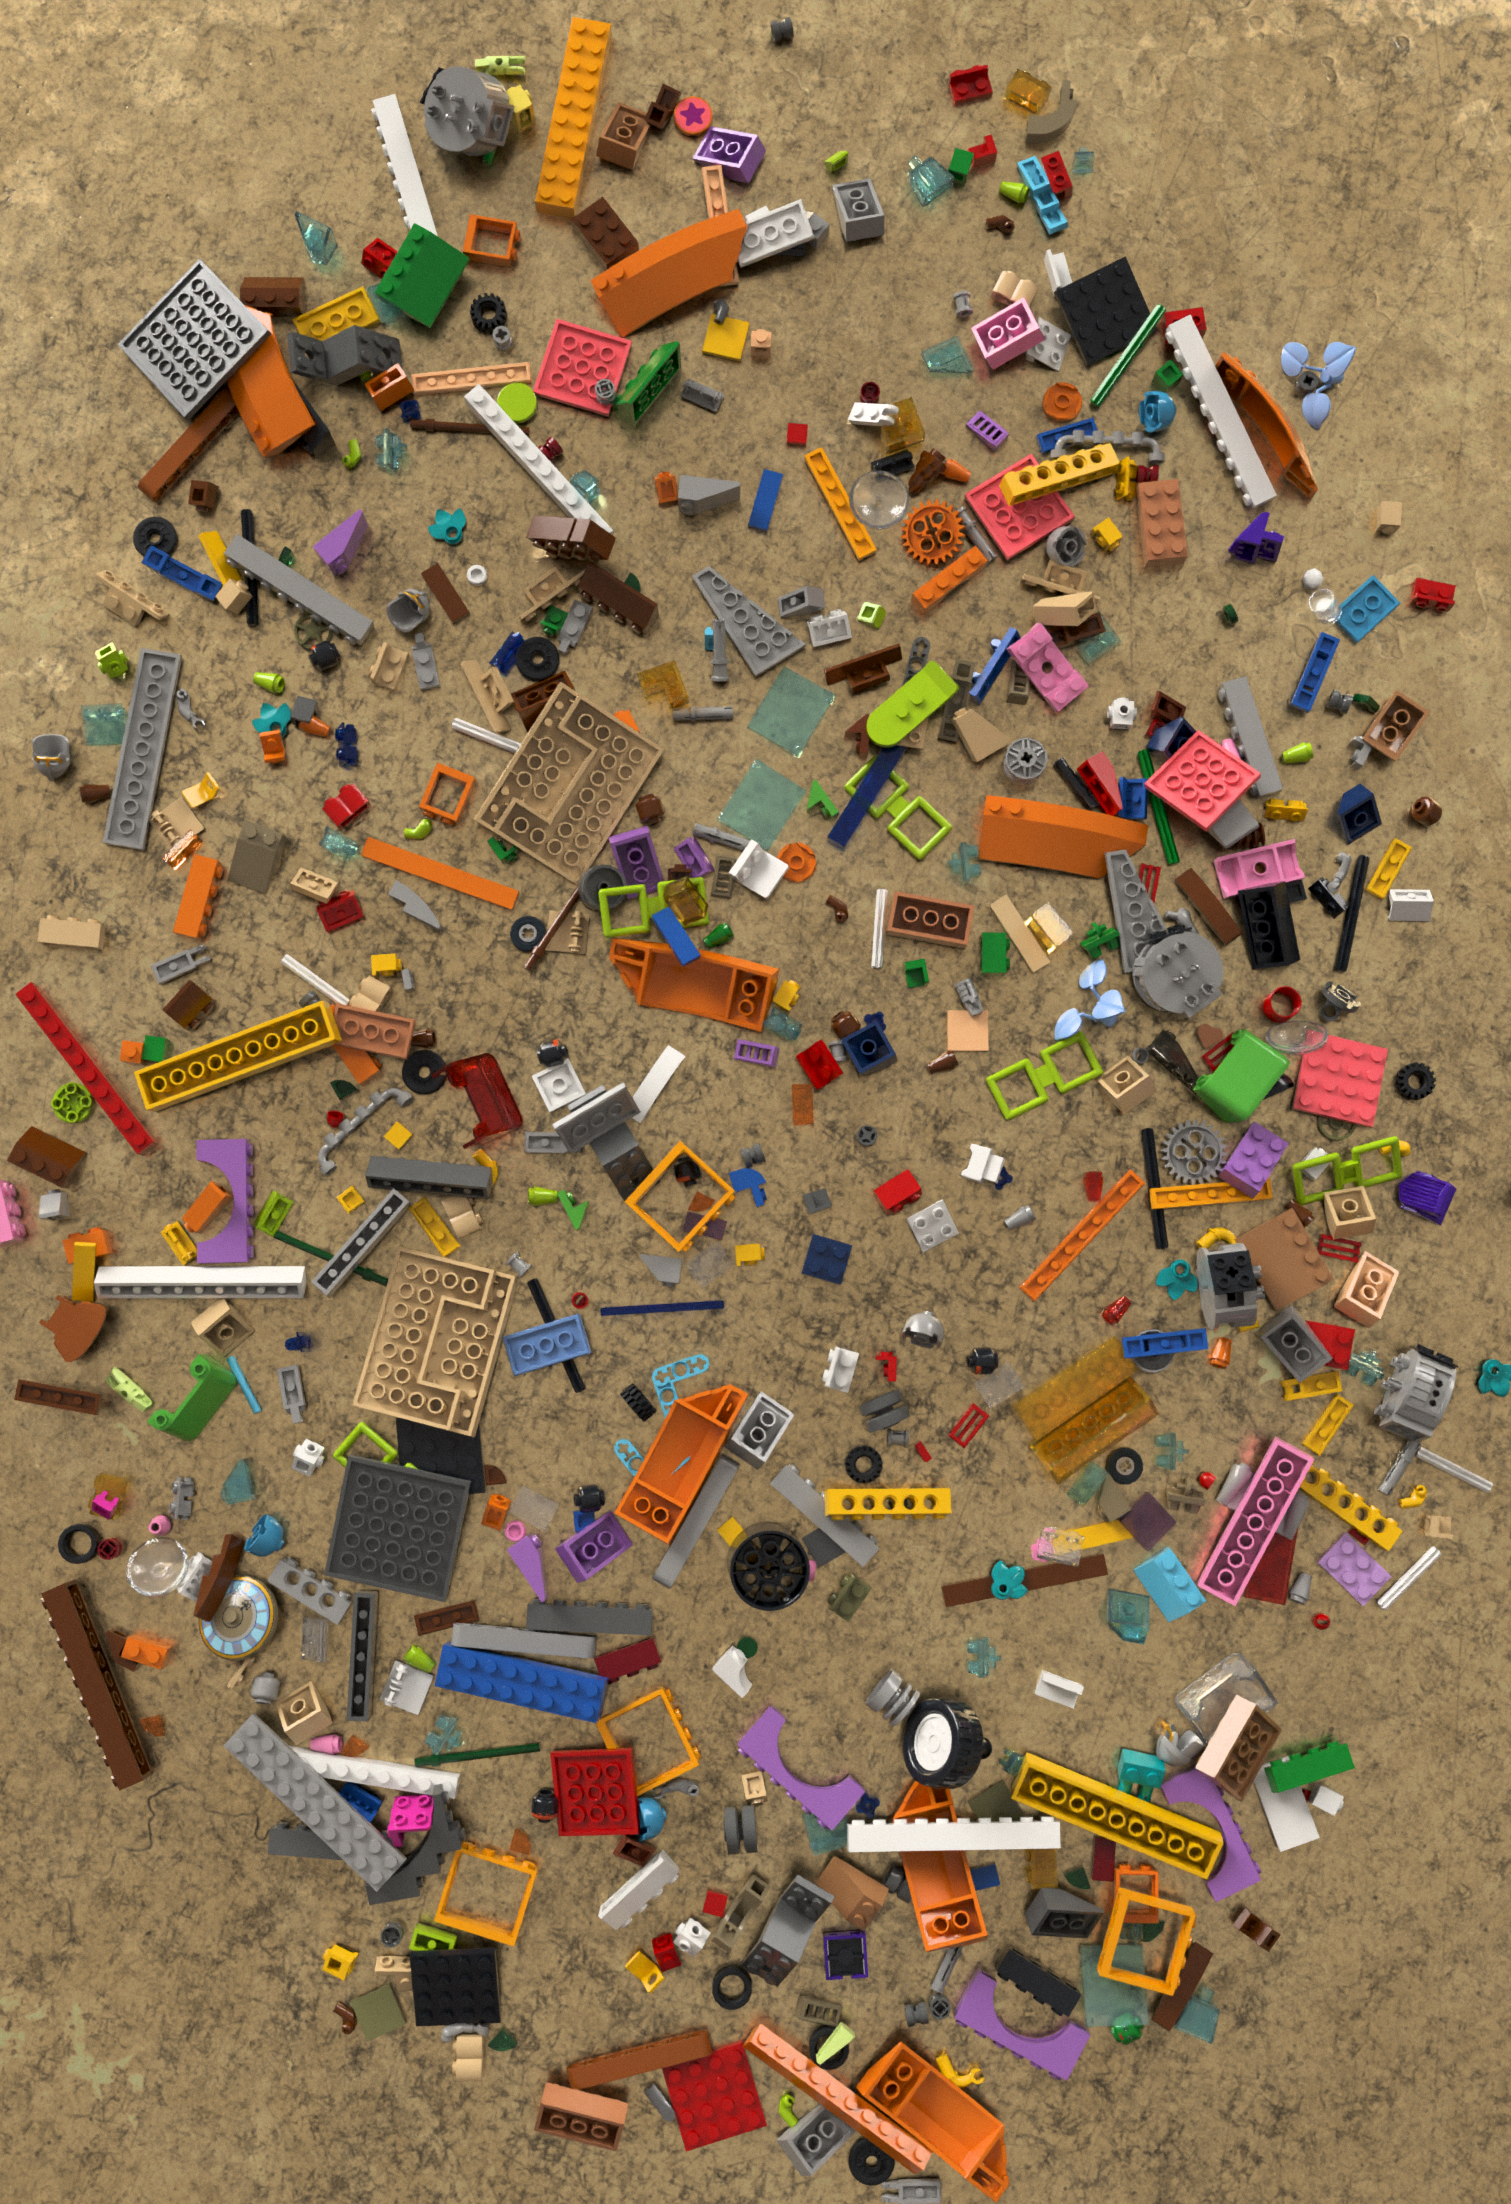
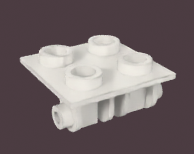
M1039 317L1037 323L1046 340L1028 349L1026 359L1030 362H1034V359H1037L1054 370L1059 371L1071 335Z
M943 1199L909 1216L906 1220L922 1252L959 1234Z
M395 1660L380 1700L384 1701V1704L392 1707L393 1705L419 1715L434 1675Z

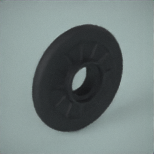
M148 517L142 520L136 526L133 533L134 546L142 556L146 555L151 545L170 554L177 541L174 526L162 517ZM158 533L160 535L159 541L151 542L150 536Z
M531 637L519 645L515 661L517 668L525 677L532 680H544L552 676L557 670L559 653L556 646L550 640L543 637ZM536 653L543 656V661L539 664L532 661V656Z
M419 1050L412 1053L408 1060H405L402 1067L404 1083L410 1090L418 1094L435 1092L443 1085L446 1079L447 1070L443 1059L437 1053L430 1050ZM426 1066L429 1068L430 1074L422 1078L419 1076V1069Z
M864 2138L851 2149L848 2163L849 2169L857 2181L865 2185L875 2186L885 2182L891 2176L895 2166V2159ZM869 2156H874L878 2162L876 2166L869 2167L866 2164V2159Z

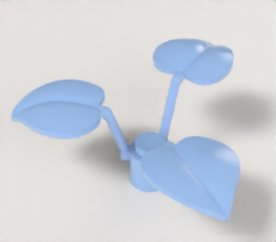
M1291 342L1283 347L1281 365L1283 371L1288 376H1298L1302 368L1321 372L1320 378L1325 383L1324 386L1316 390V394L1308 393L1302 403L1303 415L1312 427L1320 429L1322 423L1329 415L1331 408L1330 399L1326 394L1320 392L1326 388H1331V384L1342 382L1344 372L1347 370L1355 354V346L1341 342L1329 344L1323 355V360L1326 364L1325 368L1305 364L1309 358V353L1304 345Z
M1102 959L1088 965L1079 978V985L1083 989L1091 987L1092 992L1099 1000L1093 1009V1016L1079 1013L1076 1008L1064 1012L1055 1026L1054 1035L1057 1042L1075 1035L1082 1026V1017L1092 1019L1095 1022L1100 1021L1105 1026L1110 1027L1115 1024L1118 1015L1126 1012L1121 994L1117 990L1107 991L1100 997L1095 989V985H1100L1107 973L1106 964Z

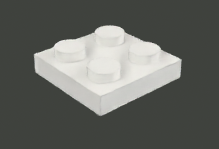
M569 1058L565 1059L562 1065L549 1067L532 1076L550 1113L586 1095Z

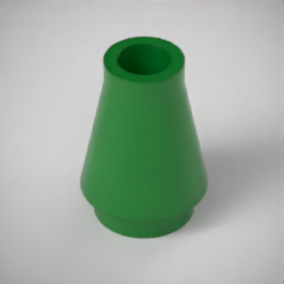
M725 922L724 924L720 923L703 940L710 949L731 941L734 934Z

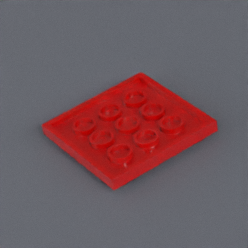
M632 1748L562 1750L550 1753L554 1795L558 1798L557 1824L559 1836L634 1835L641 1832Z
M743 2040L713 2049V2053L706 2057L662 2068L686 2151L767 2126L748 2057L743 2047Z

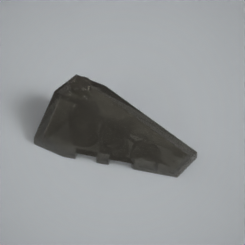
M1161 1030L1145 1049L1148 1050L1149 1054L1205 1104L1193 1091L1199 1077L1180 1044L1175 1040L1176 1036L1169 1030Z

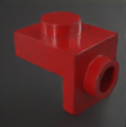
M671 1933L652 1940L654 1955L662 1972L682 1965Z

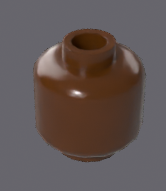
M654 793L640 797L639 802L636 804L640 820L642 822H649V825L660 822V817L665 814L661 798L654 796Z
M1421 797L1412 806V817L1423 825L1431 826L1440 820L1442 807L1430 797Z
M842 1010L831 1019V1029L840 1040L858 1031L861 1027L860 1022L850 1011L844 1012Z

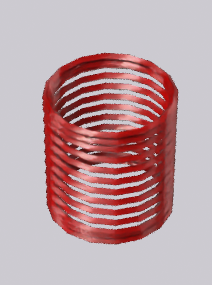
M1279 987L1266 997L1263 1005L1264 1013L1269 1020L1275 1023L1287 1022L1301 1009V996L1292 987ZM1274 994H1285L1291 999L1293 1012L1290 1016H1281L1274 1011L1271 1004Z

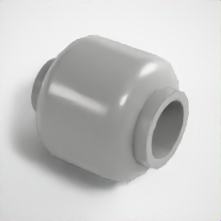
M261 1673V1676L253 1679L250 1695L251 1698L255 1699V1703L271 1705V1702L277 1699L280 1682L273 1678L274 1674Z

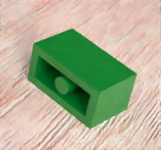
M981 933L980 976H1005L1006 970H1010V958H1006V950H1010V938H1006V933Z

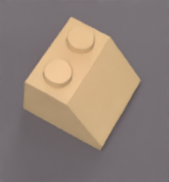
M1126 1056L1096 1078V1081L1111 1102L1124 1115L1157 1092L1150 1075L1129 1056Z
M1364 1186L1324 1192L1326 1221L1333 1239L1373 1233L1376 1217Z
M219 1298L191 1322L197 1335L222 1358L254 1332L253 1328L238 1310L225 1298Z
M312 1681L275 1702L284 1732L296 1745L333 1724L329 1710Z

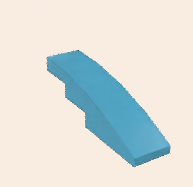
M1036 156L1018 162L1017 166L1024 184L1030 187L1029 195L1048 233L1053 234L1068 228V222L1059 208V201L1055 194H1053L1046 173Z

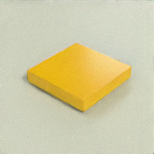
M711 314L702 353L741 362L750 322L726 317L723 325H719L714 322L716 314Z

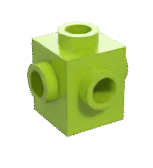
M113 642L95 652L99 661L97 664L103 674L107 673L110 679L119 677L128 670L126 655L122 650L118 651Z

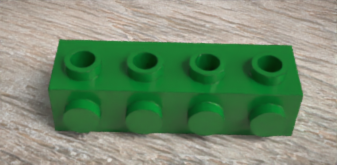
M1338 1741L1327 1743V1748L1321 1750L1320 1747L1308 1749V1754L1301 1755V1753L1289 1755L1290 1760L1282 1761V1759L1271 1761V1766L1264 1768L1271 1792L1280 1793L1354 1769L1355 1766L1347 1743L1339 1744Z

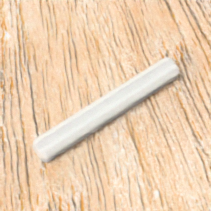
M455 718L452 723L454 730L515 753L521 745L519 742Z
M878 889L876 895L871 967L875 969L882 968L888 896V891L885 889Z
M286 954L283 957L281 963L335 1003L348 1005L350 1000L291 956Z
M1419 1447L1415 1453L1417 1458L1484 1492L1489 1493L1491 1491L1492 1482L1429 1450Z
M1431 1547L1377 1601L1378 1606L1383 1610H1387L1441 1556V1552L1436 1547Z

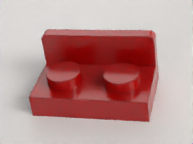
M975 65L971 69H959L950 74L949 87L954 105L992 96L993 90L988 76V65Z
M1056 151L1041 157V163L1053 194L1062 192L1064 198L1071 197L1073 186L1060 152Z
M377 237L363 249L361 264L383 278L398 251Z
M1416 578L1410 603H1415L1416 606L1422 608L1429 606L1436 608L1438 611H1448L1455 605L1453 598L1456 585Z
M344 890L338 893V897L330 899L327 904L321 901L318 902L316 910L326 932L364 917L354 890L350 892L349 890Z
M822 1039L796 1055L798 1062L816 1090L830 1084L843 1074V1071Z
M880 1352V1356H876V1360H888V1364H884V1377H888V1381L896 1382L897 1356H893V1352Z

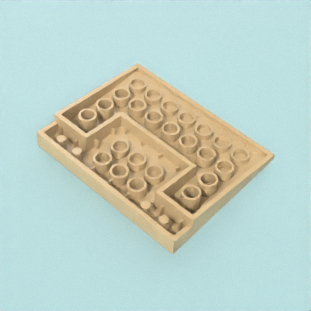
M560 682L474 820L578 885L581 875L590 868L664 749L582 694L577 693Z
M398 1246L353 1406L475 1438L519 1278L492 1269Z

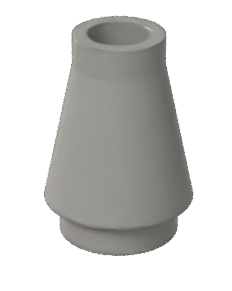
M1027 1205L1025 1207L1022 1206L1009 1218L1005 1219V1222L1011 1231L1015 1228L1033 1224L1032 1221L1036 1220V1217L1031 1207Z
M1300 1572L1297 1581L1289 1592V1599L1291 1601L1306 1605L1310 1597L1311 1575Z

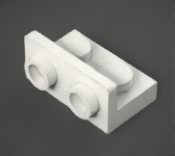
M841 609L833 610L830 612V615L822 616V614L813 615L810 617V620H806L813 647L852 638L848 615L845 611L842 612Z
M835 1347L834 1350L830 1349L827 1360L831 1362L829 1370H824L822 1382H825L824 1386L848 1393L859 1353Z
M200 1552L196 1556H192L188 1562L187 1570L177 1579L176 1588L178 1592L197 1602L203 1575L210 1574L212 1561L204 1557Z

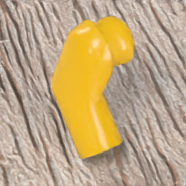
M1399 1140L1400 1154L1408 1156L1411 1153V1146L1407 1142ZM1391 1146L1379 1149L1383 1156L1392 1152Z
M1418 1485L1409 1498L1400 1499L1401 1509L1421 1506L1427 1496L1426 1487Z

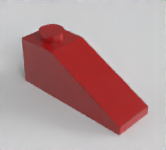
M1102 751L1083 762L1077 768L1078 772L1106 814L1116 815L1123 809L1115 770L1110 760Z

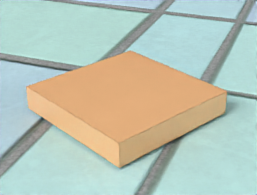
M948 1010L947 1051H989L988 1010H983L981 1014L971 1017L967 1010Z

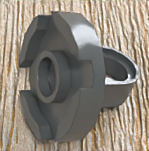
M1331 981L1327 982L1322 988V993L1328 1000L1321 1008V1016L1327 1021L1335 1020L1343 1010L1355 1013L1361 1005L1360 1001L1355 1002L1356 996L1340 984L1335 987ZM1326 1007H1334L1336 1015L1328 1016L1326 1014Z

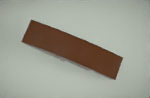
M1100 612L1092 614L1079 626H1057L1046 629L1058 649L1084 641L1106 631Z
M1192 868L1175 879V883L1188 896V901L1201 914L1203 921L1225 945L1242 934V931L1217 897Z
M232 1534L225 1535L221 1554L214 1555L210 1574L203 1575L193 1616L205 1622L212 1620L223 1601L238 1566L245 1542Z
M1197 1942L1192 1943L1186 1955L1185 1967L1179 1973L1180 1985L1175 1989L1173 1996L1163 1993L1151 2018L1152 2021L1167 2031H1171L1203 1976L1213 1955L1212 1952Z

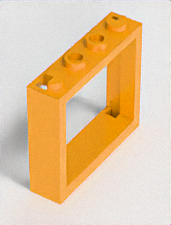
M679 1141L624 1202L681 1253L683 1250L687 1252L694 1244L692 1240L697 1235L700 1237L708 1229L706 1225L710 1220L714 1222L721 1215L720 1209L724 1205L729 1206L734 1201L736 1191L684 1143ZM685 1153L727 1192L679 1243L637 1203L677 1159Z
M664 1686L602 1716L595 1723L607 1749H619L607 1722L661 1696L690 1760L638 1786L636 1785L637 1796L700 1765V1752L697 1747L693 1748L690 1742L692 1739L690 1731L687 1727L683 1728L681 1724L683 1717L678 1708L674 1709L671 1703L674 1701L670 1690H665Z
M463 1842L462 1849L455 1851L434 1922L515 1946L539 1868L535 1867L533 1862L524 1860L522 1863L516 1861L515 1857L503 1854V1856L495 1854V1851L492 1849L483 1848L481 1850L475 1848V1845L470 1842ZM462 1853L530 1874L513 1931L445 1910Z
M1119 1887L1096 1968L1099 1976L1173 1996L1175 1989L1180 1985V1970L1185 1967L1186 1957L1184 1955L1186 1948L1189 1949L1192 1937L1190 1933L1192 1928L1196 1926L1197 1916L1193 1908ZM1129 1900L1183 1915L1165 1981L1111 1966Z

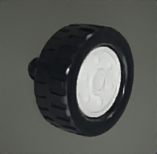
M929 1698L918 1704L911 1712L904 1728L902 1751L905 1765L917 1782L932 1788L956 1789L966 1784L974 1776L981 1759H986L991 1755L992 1744L987 1738H983L980 1721L969 1705L947 1698Z

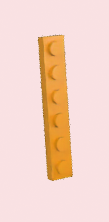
M820 447L804 455L810 471L858 561L876 553L875 545L823 448Z
M1270 1178L1266 1180L1260 1192L1253 1199L1227 1182L1149 1189L1152 1210L1273 1199Z

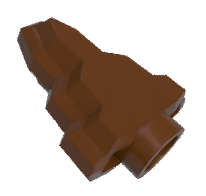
M934 448L930 453L923 450L920 460L916 465V471L909 480L908 491L913 495L923 491L930 481L935 480L940 473L945 471L947 467L943 461L946 457Z

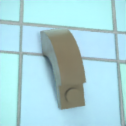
M1063 80L1060 103L1056 111L1044 116H1028L1025 143L1049 142L1062 135L1069 127L1077 105V100L1073 99L1074 89L1070 88L1071 80Z
M753 1874L725 1912L711 1941L729 1953L745 1924L763 1902L770 1886Z

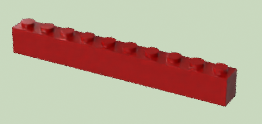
M30 982L15 994L134 1151L138 1155L144 1156L156 1147L159 1142L37 984Z

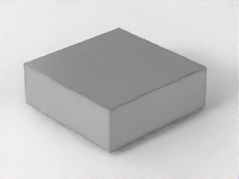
M409 969L401 970L405 991L407 993L414 992L415 986L412 972Z

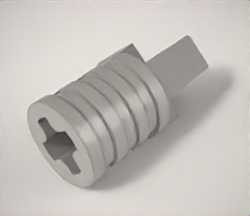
M968 978L957 983L955 988L970 1016L974 1017L983 1012L981 1001L972 979Z

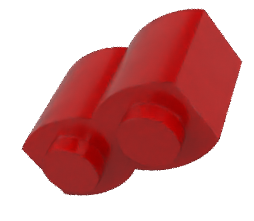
M354 783L343 786L339 791L340 794L335 798L331 797L326 800L322 808L339 830L347 826L355 817L371 805Z

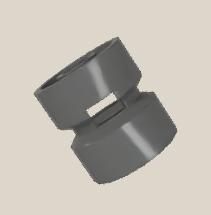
M893 1864L882 1885L889 1888L888 1893H897V1898L909 1903L912 1898L905 1871Z

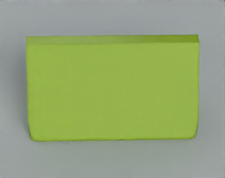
M273 1190L255 1219L253 1226L274 1237L275 1232L279 1229L294 1202Z

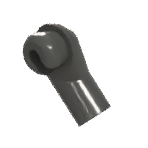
M717 299L714 302V308L717 311L714 322L723 325L729 311V306L724 299Z

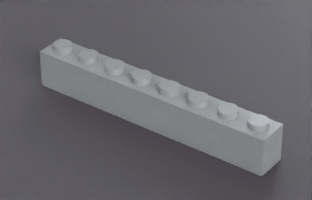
M237 534L224 552L225 559L227 560L226 563L234 569L238 567L243 570V574L251 580L257 579L263 588L268 591L274 590L279 598L286 602L288 600L294 603V607L303 613L304 611L308 612L316 622H323L329 625L328 629L335 634L341 633L350 644L362 646L373 630L374 624L372 620Z

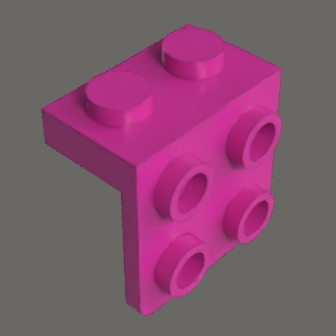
M433 1795L395 1796L393 1808L391 1809L390 1824L387 1829L388 1838H391L394 1847L403 1845L405 1832L428 1831L431 1829L434 1814Z

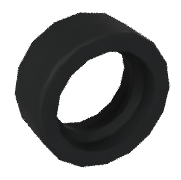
M84 1523L71 1525L64 1529L59 1536V1553L69 1563L80 1564L88 1562L98 1553V1545L101 1542L100 1536L91 1525ZM77 1531L85 1532L91 1539V1548L83 1556L73 1555L67 1546L68 1538Z
M726 1966L715 1974L712 1982V1994L715 2001L721 2007L728 2010H737L749 2001L752 1994V1981L749 1974L743 1968ZM735 1975L743 1981L744 1992L740 1998L728 2000L722 1996L720 1983L726 1976Z
M827 2025L819 2027L811 2035L809 2050L810 2056L816 2065L822 2069L832 2070L842 2066L847 2060L849 2044L841 2049V2053L835 2059L826 2060L821 2065L818 2064L816 2054L818 2053L817 2043L819 2039L825 2035H831L836 2027Z

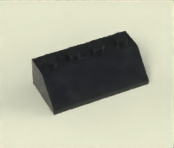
M293 380L298 393L316 424L301 436L305 442L302 445L308 454L313 453L318 458L336 446L329 429Z
M1285 881L1266 883L1238 890L1253 969L1289 966L1299 961L1300 955Z

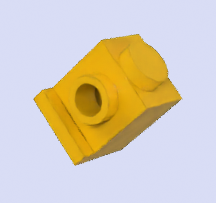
M1109 517L1095 526L1090 533L1092 538L1096 536V541L1100 547H1104L1106 551L1110 550V552L1120 546V541L1123 537Z
M395 953L371 955L372 976L374 978H379V974H382V977L394 976V973H399L402 970V960L398 959Z
M785 980L773 998L772 1004L789 1014L792 1009L790 1004L794 1006L800 996L797 993L801 986L792 980L790 982Z
M759 1243L735 1245L737 1267L741 1266L740 1262H745V1266L757 1265V1261L765 1260L764 1248H760Z
M335 1944L331 1949L328 1948L323 1956V1961L325 1962L322 1970L344 1981L353 1971L359 1953H352Z

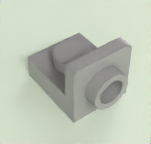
M1354 736L1349 743L1358 748L1351 760H1354L1351 767L1359 770L1364 765L1372 746L1362 740L1363 736Z

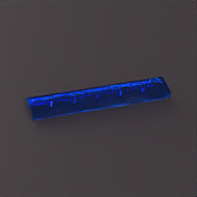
M895 745L882 748L827 836V839L845 849L907 747Z
M724 1301L605 1307L600 1310L601 1316L724 1309Z

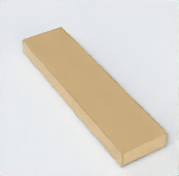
M1007 894L989 905L1032 974L1050 963Z

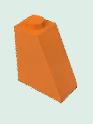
M211 1181L182 1217V1220L185 1222V1228L191 1233L201 1234L234 1197L221 1184Z

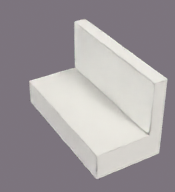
M1051 249L1047 250L1044 263L1054 294L1056 290L1072 283L1064 252L1052 255Z
M1389 889L1388 897L1391 903L1389 921H1430L1434 903L1430 890Z
M1042 1670L1034 1694L1074 1709L1078 1695H1082L1084 1686Z

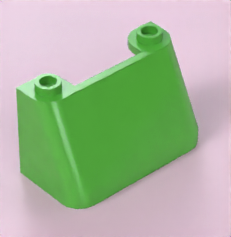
M1239 1029L1232 1034L1231 1044L1234 1047L1213 1074L1202 1075L1196 1081L1197 1085L1193 1089L1225 1123L1242 1122L1249 1118L1290 1064L1284 1055L1246 1029Z
M198 1354L191 1363L190 1373L198 1380V1383L176 1412L172 1414L165 1409L157 1410L147 1423L155 1429L183 1441H192L198 1437L237 1384L233 1372L209 1354Z

